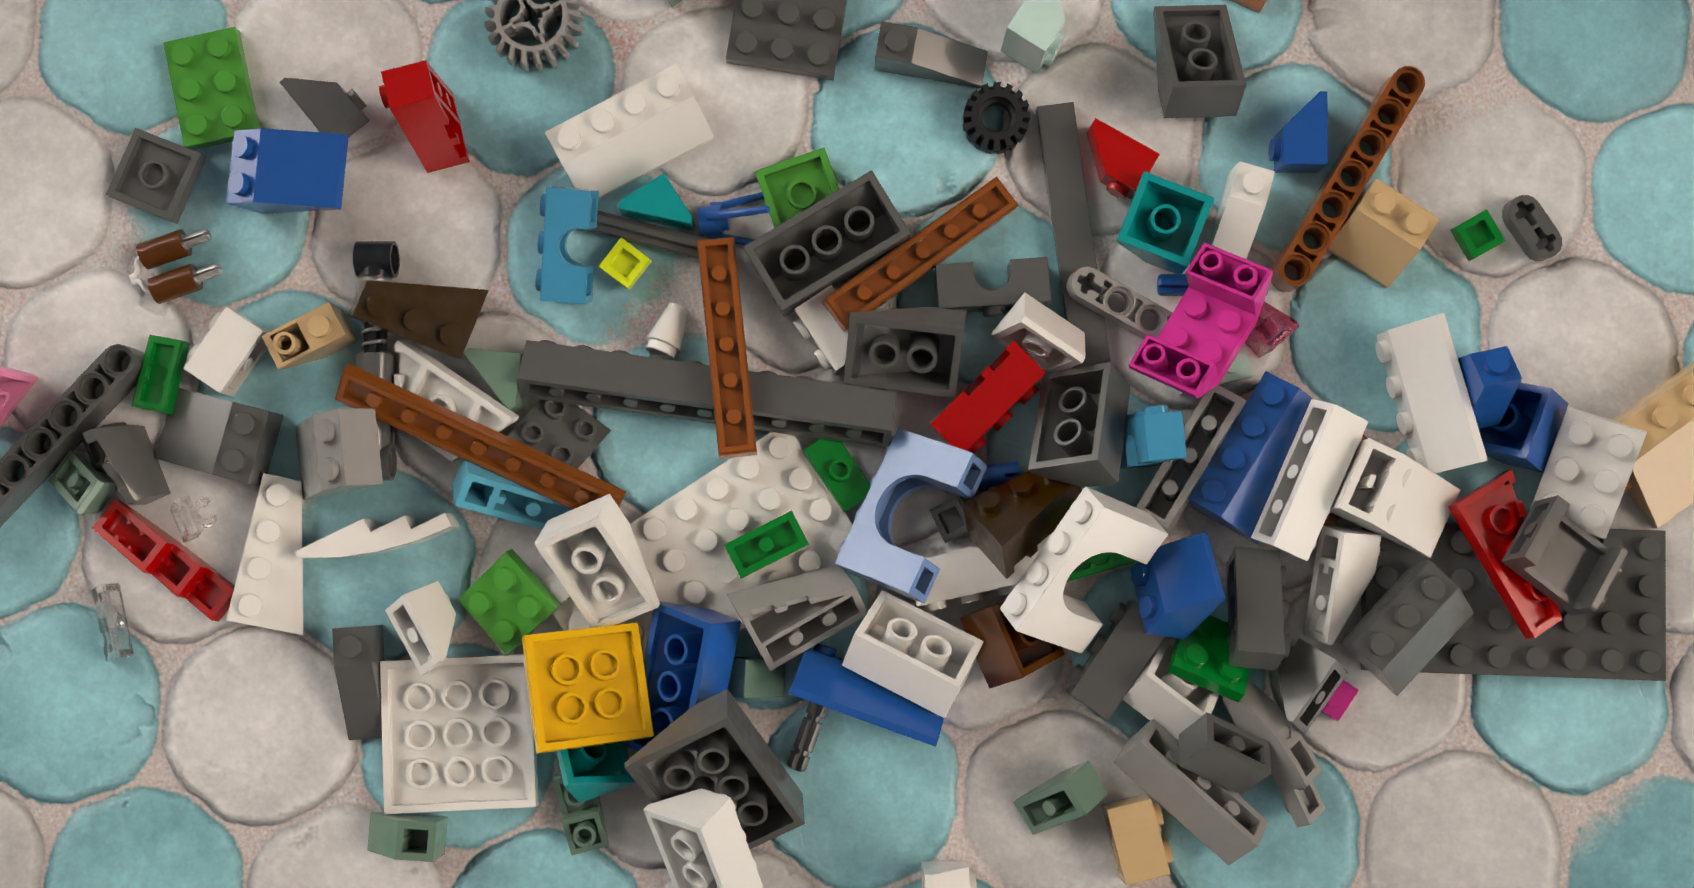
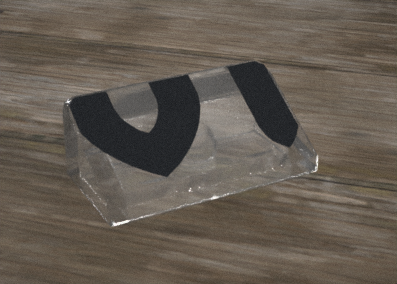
M119 583L96 585L92 589V595L106 662L133 656L134 652Z

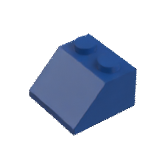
M1520 382L1500 423L1479 429L1487 457L1507 465L1543 473L1569 403L1552 388Z
M1200 533L1161 545L1147 565L1138 561L1130 570L1131 581L1135 587L1139 603V614L1142 617L1146 634L1186 639L1226 599L1208 534Z

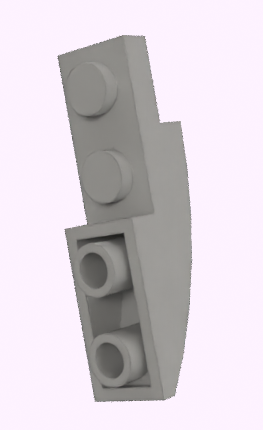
M1248 680L1243 698L1236 702L1222 696L1223 705L1231 715L1235 726L1269 742L1270 776L1275 780L1282 794L1285 808L1291 814L1297 827L1310 825L1326 809L1313 783V780L1322 772V769L1301 733L1286 719V714L1264 692Z

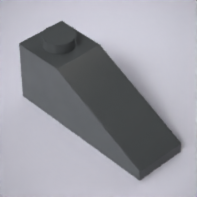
M881 21L874 70L981 88L988 51L918 27Z
M383 625L333 628L334 670L348 739L382 738L380 661H385Z

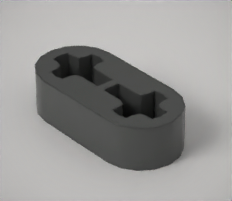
M1520 195L1504 205L1502 210L1503 222L1529 259L1544 261L1560 252L1562 237L1545 210L1534 197ZM1525 207L1528 213L1523 218L1518 219L1515 213L1520 208ZM1546 237L1549 243L1545 248L1539 250L1536 247V243L1539 242V239Z

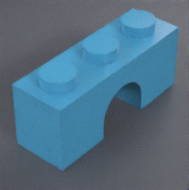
M546 187V194H542L540 199V215L545 217L544 232L540 231L537 245L538 253L543 254L542 269L539 268L537 270L535 280L536 290L540 291V300L574 304L592 302L594 265L579 263L572 259L567 251L566 243L569 234L576 228H597L598 190Z
M1168 405L1145 407V410L1135 411L1134 414L1127 415L1120 469L1160 465L1165 461L1187 458L1182 411L1169 412Z

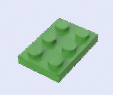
M236 27L163 42L184 147L197 150L233 142L235 130L260 128L240 31Z

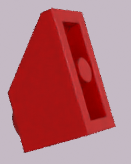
M1095 118L1086 134L1100 183L1107 186L1106 190L1111 195L1119 199H1126L1127 197L1132 200L1143 172L1150 173L1160 154Z

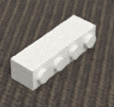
M1311 399L1251 538L1285 554L1308 561L1312 550L1316 546L1317 538L1324 522L1331 511V506L1341 483L1346 476L1355 451L1362 441L1363 433L1368 424L1367 420L1336 404Z
M1050 535L1037 545L1038 551L1031 558L1025 556L1014 566V573L1008 579L1001 574L978 546L926 558L940 568V571L925 604L914 600L915 606L924 605L925 612L946 608L945 600L960 597L962 604L982 600V592L997 589L998 596L1010 594Z

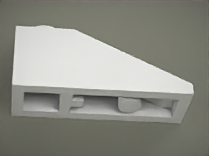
M1241 161L1229 171L1209 242L1210 245L1247 259L1266 207L1275 171Z
M1323 525L1319 534L1303 635L1326 645H1333L1376 572L1382 535L1360 528Z

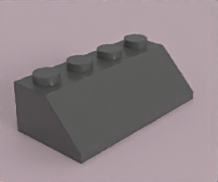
M871 170L745 245L743 248L780 313L785 317L828 286L832 285L834 288L871 266L908 240L911 233Z

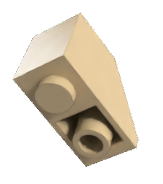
M327 302L262 336L279 370L326 358L358 341L343 309L331 302Z

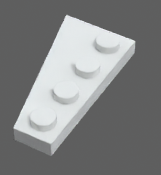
M263 473L226 621L304 635L303 558H298L295 553L296 550L302 548V481Z

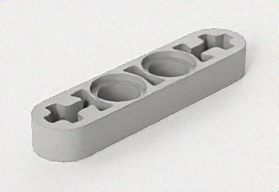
M1082 267L1069 276L1066 283L1067 292L1073 300L1142 339H1145L1147 334L1157 338L1173 313L1092 267ZM1088 277L1090 279L1088 285L1098 291L1105 286L1107 289L1101 295L1093 290L1082 293L1080 291L1082 285L1077 280ZM1111 293H1118L1125 299L1126 306L1123 312L1117 313L1110 309L1108 298ZM1143 311H1150L1156 316L1157 326L1153 331L1142 327L1140 316Z

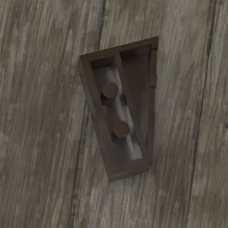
M364 280L360 283L347 316L449 357L461 359L489 290Z
M1030 471L1023 473L963 502L968 536L1001 574L1008 579L1014 573V566L1025 556L1031 558L1038 551L1037 545L1054 532L1071 505L1082 492V487L1035 475Z

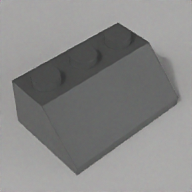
M1112 362L1050 372L1043 376L1028 467L1032 474L1085 488V486L1093 487L1118 483L1131 386Z
M1431 560L1415 561L1343 638L1340 644L1393 694L1398 696L1474 612L1460 587Z

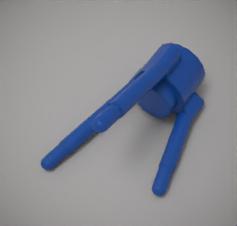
M762 192L723 202H710V206H699L698 225L700 235H710L711 239L734 237L735 244L743 246L754 241L755 239L724 234V231L731 230V218L763 214L770 211L769 206L729 210V208L763 200Z

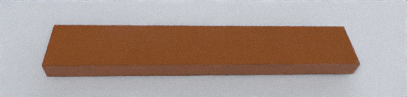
M995 177L824 298L822 304L844 332L847 331L851 312L875 311L935 268L936 264L945 261L1016 210L1019 206L998 177Z
M734 237L697 240L719 459L757 455Z

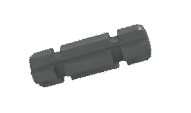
M809 701L806 709L807 717H803L793 745L795 750H791L787 761L789 768L799 772H804L807 769L810 760L808 755L809 752H813L823 725L821 719H825L828 711L827 707Z

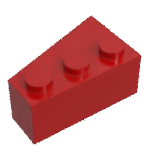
M424 60L381 71L384 85L379 86V93L382 103L386 109L390 108L427 173L469 163L470 160L453 92L430 64Z
M1014 340L991 365H988L930 423L929 428L945 444L975 454L987 442L982 436L992 426L998 431L1013 417L1008 410L1018 400L1025 405L1040 390L1035 384L1046 372Z

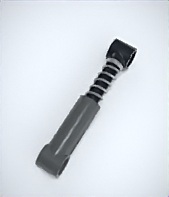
M356 241L353 248V267L357 278H361L362 281L390 282L393 278H397L400 269V255L396 241ZM362 322L364 330L360 333L364 337V342L360 347L364 350V353L356 354V367L394 384V355L387 351V342L391 341L387 338V331ZM376 419L383 481H392L397 470V455L393 445V426Z

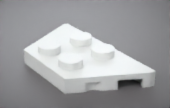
M406 339L397 340L395 352H400L399 374H394L395 385L497 432L502 431L517 421L519 417L517 414ZM423 441L450 461L460 459V457Z

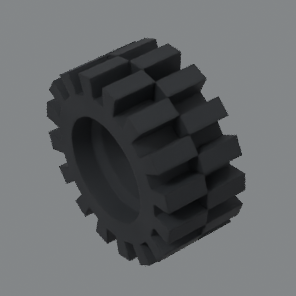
M994 82V85L989 87L988 83L982 85L981 90L978 91L976 89L965 105L962 126L963 131L967 132L966 138L969 142L973 141L975 143L974 147L976 149L985 148V153L992 154V151H998V154H1002L1008 148L1010 151L1014 149L1017 143H1020L1024 138L1029 126L1030 112H1028V101H1023V93L1020 90L1015 93L1012 91L1013 86L1008 83L1006 87H1001V82ZM990 106H1001L1006 109L1010 116L1008 127L1002 131L988 129L982 121V114L985 109Z

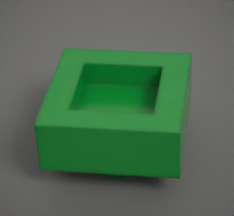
M1487 209L1450 230L1468 261L1505 242L1503 235Z

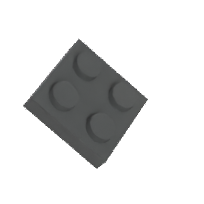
M135 128L105 195L178 224L207 157L199 152Z

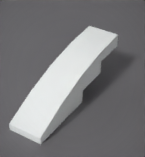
M443 513L420 525L417 524L414 517L404 515L379 528L374 519L363 518L296 550L295 553L298 558H350L384 553L428 541L460 526L454 514Z

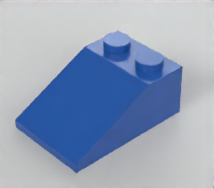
M263 128L235 130L232 143L227 204L261 214L341 210L349 136L338 133Z

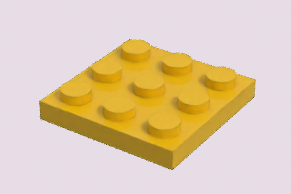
M638 623L539 633L522 637L536 754L647 739L654 736Z

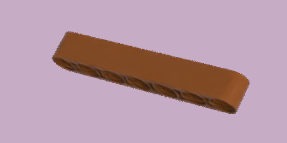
M1413 66L1399 68L1379 89L1271 269L1273 270L1271 282L1278 290L1291 292L1305 284L1313 275L1423 92L1425 77L1418 68ZM1397 81L1404 82L1407 85L1409 94L1402 93L1398 89ZM1378 111H1382L1389 116L1390 125L1380 121ZM1359 142H1365L1371 147L1372 156L1365 155L1360 150ZM1341 172L1348 173L1354 181L1353 187L1346 186L1342 182ZM1322 203L1330 204L1334 208V218L1327 217L1323 213ZM1304 234H1310L1315 238L1317 242L1316 249H1310L1304 244ZM1286 264L1296 268L1298 272L1297 281L1286 277L1284 273V266Z

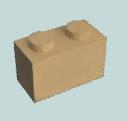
M1142 794L1102 804L1119 877L1122 882L1127 886L1171 875L1168 863L1173 862V855L1168 840H1162L1158 826L1163 825L1164 821L1158 802L1152 803L1150 797Z

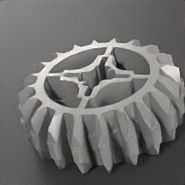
M491 0L496 6L485 7L486 15L491 18L484 22L486 30L492 32L488 36L491 45H497V54L500 57L507 56V61L510 65L515 66L520 61L522 69L526 71L530 69L533 62L537 70L541 72L544 70V62L549 61L552 67L557 68L558 62L556 57L561 55L563 59L569 60L570 55L566 48L578 49L579 43L573 36L584 34L583 27L579 25V23L585 20L583 12L578 10L581 6L579 0H552L555 2L553 4L549 2L536 4L531 0ZM520 4L518 14L509 19L514 8ZM529 10H532L534 16L537 17L540 21L537 24L540 29V33L537 32L536 28L532 26L530 22L532 17L529 13ZM562 19L558 32L550 39V30L559 24V20ZM517 38L520 40L532 38L538 41L539 45L526 46L513 40Z

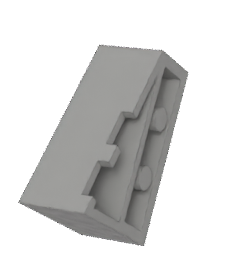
M838 565L727 594L770 671L860 620L868 613L856 586Z

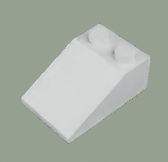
M610 494L546 522L534 545L592 628L616 625L659 607L660 602L630 523Z

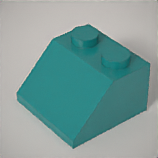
M1144 171L1116 242L1148 264L1174 274H1182L1190 263L1214 198Z

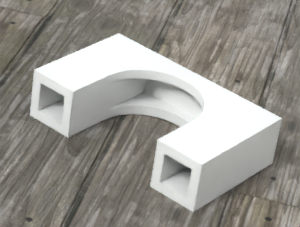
M1085 486L1012 592L1008 595L1000 610L1017 632L1082 654L1103 624L1085 602L1063 594L1064 586L1070 574L1088 558L1106 552L1118 553L1147 565L1168 536V533L1150 513Z

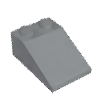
M337 408L313 414L295 426L303 500L383 484L375 409Z

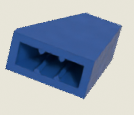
M1508 346L1476 352L1458 358L1479 429L1500 423L1522 380V376Z

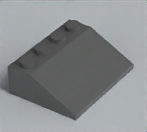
M728 689L693 705L625 762V769L652 803L701 788L730 797L735 804V811L741 828L746 834L749 849L805 824L803 793Z

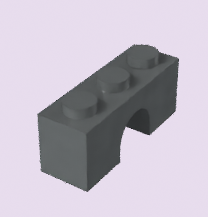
M1048 257L1010 259L1007 265L1008 282L998 290H988L978 284L974 276L973 262L936 264L934 278L937 308L967 311L966 318L968 317V312L983 311L984 317L1005 315V310H1010L1024 292L1047 307L1051 302Z

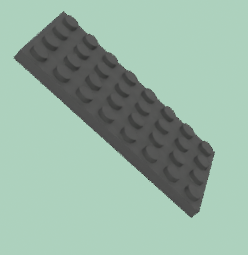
M1458 523L1445 524L1431 558H1427L1381 536L1376 572L1361 596V619L1415 561L1431 560L1460 587L1474 613L1420 671L1421 673L1666 681V531L1609 529L1606 539L1592 535L1608 548L1623 546L1628 550V554L1622 563L1624 565L1622 572L1613 580L1606 593V602L1596 612L1570 615L1558 605L1562 620L1536 638L1525 639ZM1361 664V670L1369 671Z

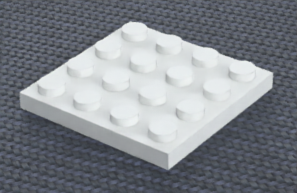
M524 654L446 658L422 676L412 659L380 661L384 814L538 806L537 754Z

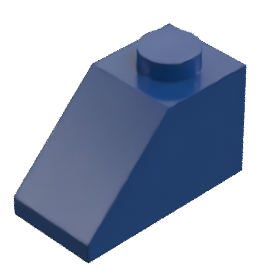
M1320 91L1274 136V139L1270 140L1268 155L1269 160L1274 161L1275 173H1318L1328 165L1327 91Z

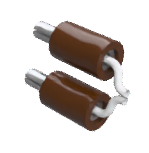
M179 229L138 243L136 245L138 257L134 262L135 271L129 275L132 285H140L142 290L147 294H151L158 304L202 290L203 281L223 274L220 264L215 263L197 269L193 264H189L148 278V288L144 281L135 278L140 274V263L147 270L191 256V247L211 241L212 236L209 230L203 229L186 235L183 230Z

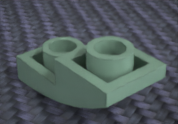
M562 774L554 775L553 783L563 814L561 821L571 855L608 846L609 840L599 796L579 803L564 787Z

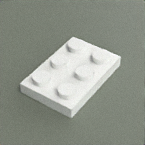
M1568 407L1531 507L1535 501L1559 495L1570 504L1565 513L1568 518L1589 534L1606 539L1647 431Z

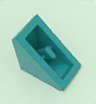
M664 173L619 201L618 209L622 216L690 231L695 229L693 217Z

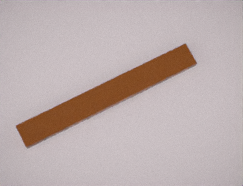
M350 363L343 369L335 400L352 408L375 409L376 419L571 509L578 508L608 494L612 496L619 508L621 506L626 491Z

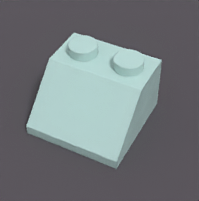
M1024 0L1006 29L1000 51L1035 73L1039 72L1043 64L1050 66L1060 51V45L1065 38V35L1061 33L1065 23L1061 0Z

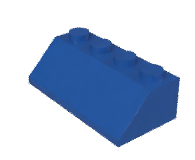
M1265 371L1188 497L1192 509L1258 545L1259 541L1251 538L1309 403L1313 398L1300 388Z
M659 601V607L653 610L643 661L654 736L647 739L628 741L627 747L638 752L693 705L728 689L741 624L740 620L711 609Z
M818 643L814 646V649L810 648L804 651L789 694L936 747L944 720L943 717L842 666L844 659L835 657L837 650Z

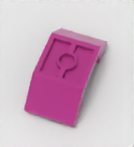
M1205 242L1185 272L1189 287L1157 338L1147 334L1128 365L1130 369L1196 399L1221 383L1258 321L1273 275V270Z

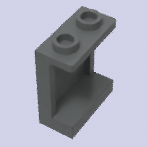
M1559 495L1535 501L1501 562L1570 615L1596 612L1606 602V593L1613 580L1622 572L1624 567L1622 563L1628 554V550L1623 546L1606 547L1568 518L1565 513L1570 504Z

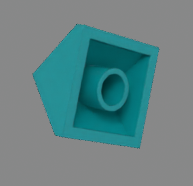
M625 742L557 751L564 787L579 803L631 786L635 782L624 767L625 762L629 759Z

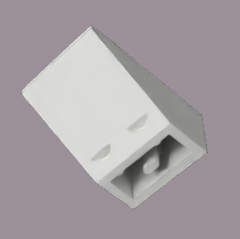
M1368 438L1362 440L1358 445L1330 512L1427 558H1431L1451 513L1448 506L1456 501L1461 489L1405 454Z

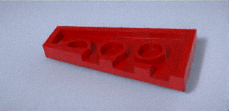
M1511 469L1498 474L1448 506L1523 636L1525 639L1536 638L1561 621L1562 617L1555 602L1501 562L1524 522L1523 516L1527 515L1523 501H1517L1512 483L1516 482Z

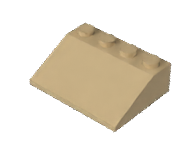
M1694 361L1613 419V421L1647 431L1629 478L1632 488L1626 491L1654 528H1659L1694 502Z

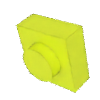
M621 237L600 263L599 268L630 291L652 261Z

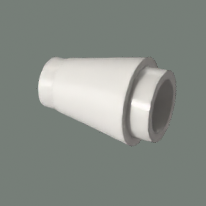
M668 303L667 308L646 337L648 342L646 350L652 355L662 356L667 360H674L675 355L681 352L689 310L679 304Z

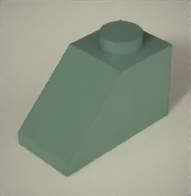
M1086 761L1062 771L1013 803L1034 835L1086 815L1109 793L1091 763Z

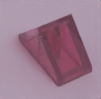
M1264 301L1258 321L1245 344L1260 358L1273 351L1299 327V324L1296 320Z

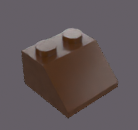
M1006 598L960 618L966 633L984 641L976 658L989 689L1024 678L1065 655L1061 646L1017 632L1000 610Z

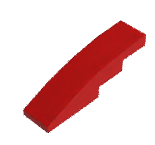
M115 498L93 525L92 529L139 570L143 573L152 574L177 597L186 598L211 621L219 622L229 610L235 586L187 547L121 500Z

